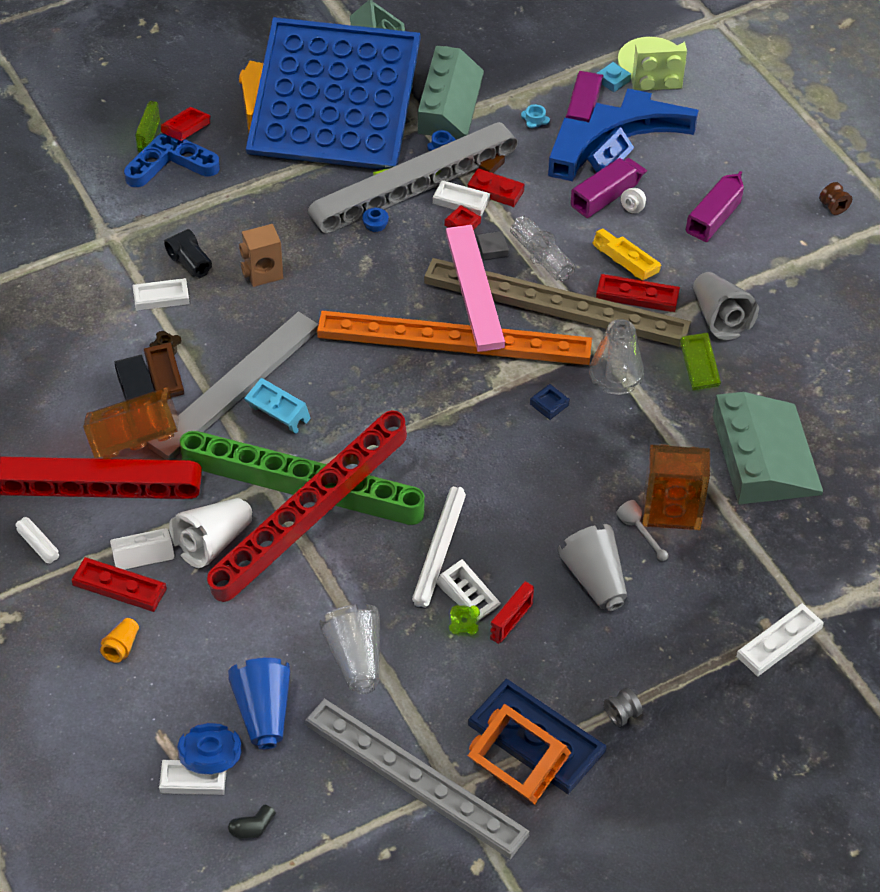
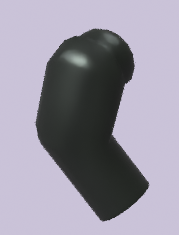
M264 804L255 817L232 819L229 822L228 831L232 836L241 839L258 838L263 834L276 815V812L272 807Z

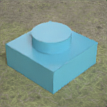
M614 62L597 72V74L604 75L602 85L612 92L617 91L631 80V73Z

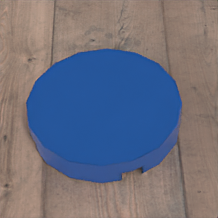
M215 723L201 724L191 728L190 733L186 734L185 737L184 734L180 737L177 746L180 763L188 770L198 774H215L228 770L238 762L242 751L239 735L235 731L234 733L229 731L227 726Z

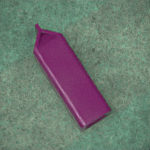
M579 71L566 118L584 122L590 121L595 105L598 102L604 75Z
M619 157L571 190V206L584 217L589 218L620 197L625 190L635 187L647 170L630 158L624 160Z
M742 171L738 174L723 176L688 215L685 229L688 234L708 242L733 213L742 200L744 190L741 179Z

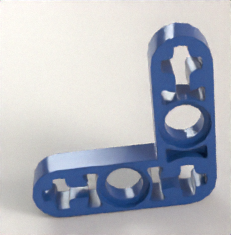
M162 133L125 167L124 174L127 185L142 187L169 161L206 177L216 175L220 170L219 157L214 152L186 139L180 141ZM185 152L193 153V155L189 157H184L181 154ZM148 158H157V159H158V160L155 161V162H147V161H145V160L148 159Z

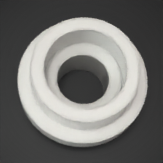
M638 188L625 190L621 195L622 206L630 213H639L644 209L646 203L644 192Z

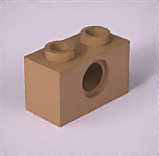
M273 224L242 231L243 243L239 244V249L244 259V262H241L244 277H249L253 287L282 280L281 241Z

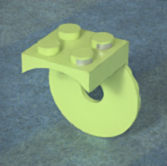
M658 37L637 38L629 41L620 49L618 65L631 73L634 90L681 89L686 65V44L684 41L676 45L669 40Z

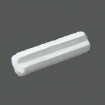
M23 517L17 521L18 533L46 563L50 564L59 558L58 549L29 518Z

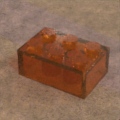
M166 387L86 413L83 428L94 458L110 459L117 456L120 450L129 447L130 450H137L145 447L148 441L154 439L165 441L174 437V433L178 432L179 417L169 389Z
M650 445L643 493V526L701 530L710 479L709 448Z

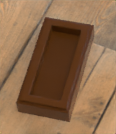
M171 342L144 348L145 359L158 401L184 395V388Z

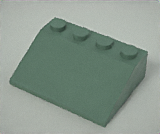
M747 392L716 395L713 420L738 505L823 495V489L795 404Z

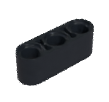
M142 354L114 361L117 377L133 425L137 426L162 419L158 399Z

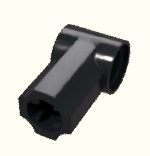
M186 229L164 240V246L169 257L173 261L179 260L193 277L202 278L212 268V261L201 250L195 235L190 229Z

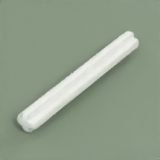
M453 486L449 490L412 598L414 605L417 607L426 608L430 603L466 496L462 487L457 488Z

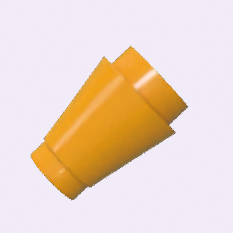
M131 618L123 619L118 626L102 639L100 651L104 658L111 662L119 663L128 657L139 630V625Z

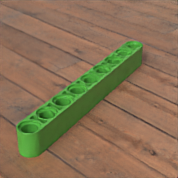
M188 431L180 438L182 460L194 461L200 464L202 471L292 495L327 465L199 431ZM368 475L335 506L407 525H415L424 518L425 496L419 488ZM329 483L325 485V488H333L336 484Z

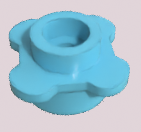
M530 105L521 113V117L526 120V126L529 128L540 127L542 124L547 125L550 122V118L546 116L545 108L541 105Z

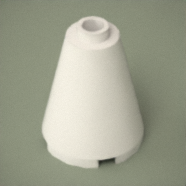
M234 498L180 512L170 520L169 531L174 546L180 545L184 551L181 557L193 567L202 568L210 564L251 523L252 509L246 501Z

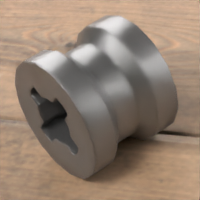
M626 687L619 691L618 696H610L604 700V708L607 715L619 727L626 724L628 718H636L643 711L635 693Z

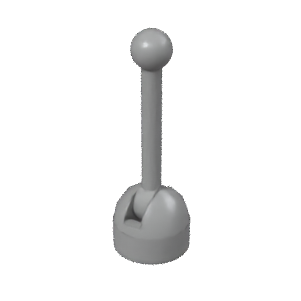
M630 500L621 505L616 512L619 519L626 525H636L656 551L657 559L659 561H666L668 558L667 551L662 550L640 522L642 510L637 502Z

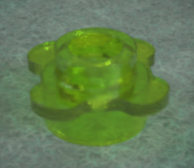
M465 605L453 606L450 611L452 623L449 625V630L451 633L457 635L460 632H468L470 635H475L479 630L477 625V617L480 615L479 608L474 605L471 607ZM467 618V622H462V619Z

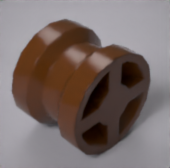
M838 182L827 185L819 196L822 204L828 205V209L833 215H839L846 211L853 200L848 192L843 191V186Z

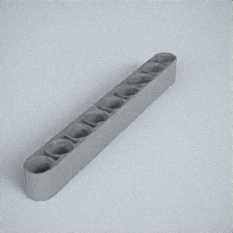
M494 123L320 198L310 205L308 214L323 233L333 232L363 219L364 212L370 208H388L438 186L442 180L447 182L479 168L480 162L489 158L494 159L496 152L499 156H507L516 149L518 140L503 123Z

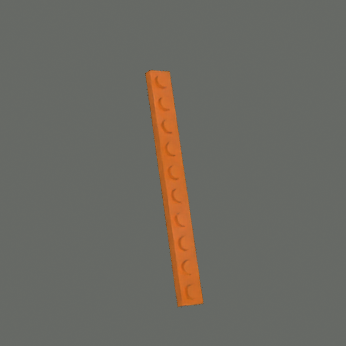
M321 311L317 329V337L324 339L582 365L590 364L592 337L502 329L505 348L478 352L471 325Z

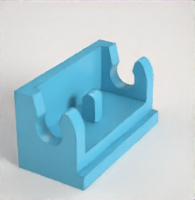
M260 378L244 398L251 408L255 410L260 409L287 425L294 433L299 431L297 424L300 420L307 424L311 419L305 402L263 378Z

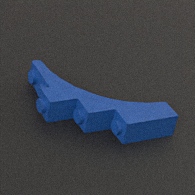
M628 88L621 108L596 103L589 122L564 118L549 157L548 176L573 182L580 167L588 160L587 157L613 130L620 127L627 137L653 132H676L694 135L699 110L651 100L652 93Z

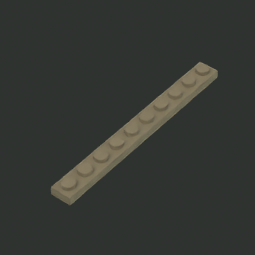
M432 258L424 276V284L462 293L454 263ZM485 271L493 301L682 348L690 330L691 321Z

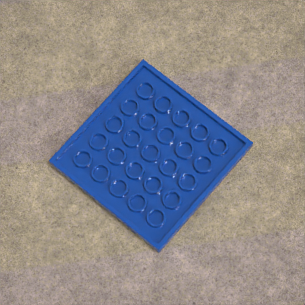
M273 17L246 146L247 154L382 170L397 166L421 39L420 33Z

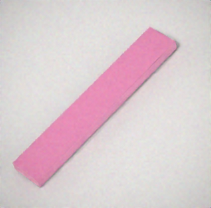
M472 225L446 228L447 241L477 351L505 348L504 336Z

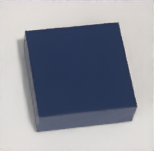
M551 384L530 398V405L549 420L568 407L570 402L568 397Z

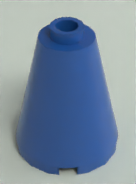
M278 658L246 660V667L238 669L236 664L228 670V680L251 743L258 745L259 749L264 750L275 748L277 743L283 739L291 671L289 663L286 662L285 666L281 665V659Z

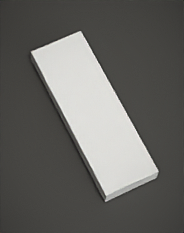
M802 603L739 649L736 657L758 677L821 630L824 622Z

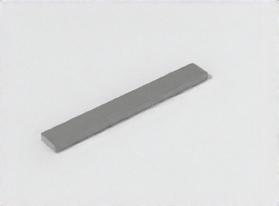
M298 311L148 441L149 449L165 460H173L181 452L180 438L184 433L188 431H206L248 394L260 378L265 379L317 333L318 323Z
M325 698L306 718L305 725L510 860L529 837V830Z

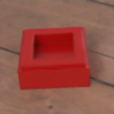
M460 205L445 219L444 226L451 228L472 225L474 230L481 224V216Z

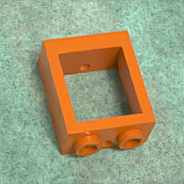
M504 704L501 709H496L488 720L489 726L482 735L476 736L469 747L470 753L467 756L474 763L535 805L567 760L571 751L562 742ZM510 719L550 746L524 784H521L484 758Z

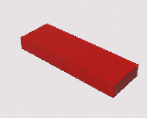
M601 274L596 298L615 303L675 312L680 287Z
M84 557L71 579L72 585L152 612L155 611L167 589L164 582Z

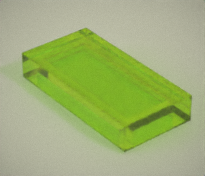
M149 101L135 134L138 153L150 144L155 136L160 122L158 102Z
M708 333L682 336L680 343L692 390L720 386L721 381Z

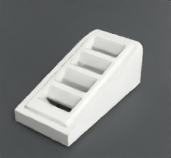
M462 559L440 574L436 582L452 600L477 622L501 604ZM459 577L462 581L456 584L454 580ZM468 585L470 589L463 592L461 589ZM476 592L479 596L471 601L468 597ZM485 600L488 604L479 610L476 605Z

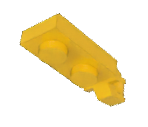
M603 228L596 231L592 244L600 252L612 258L614 262L629 270L635 277L645 280L659 273L661 263L623 236L616 238Z

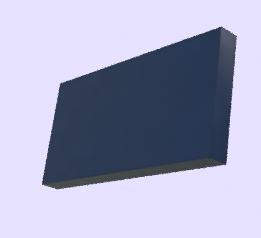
M507 678L468 719V726L482 735L489 726L488 720L496 709H501L506 704L566 745L571 754L551 783L567 794L574 789L606 752L605 744ZM511 719L494 742V744L532 770H534L550 747Z

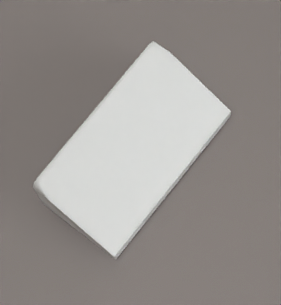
M167 528L110 540L115 567L121 569L174 559L172 541Z

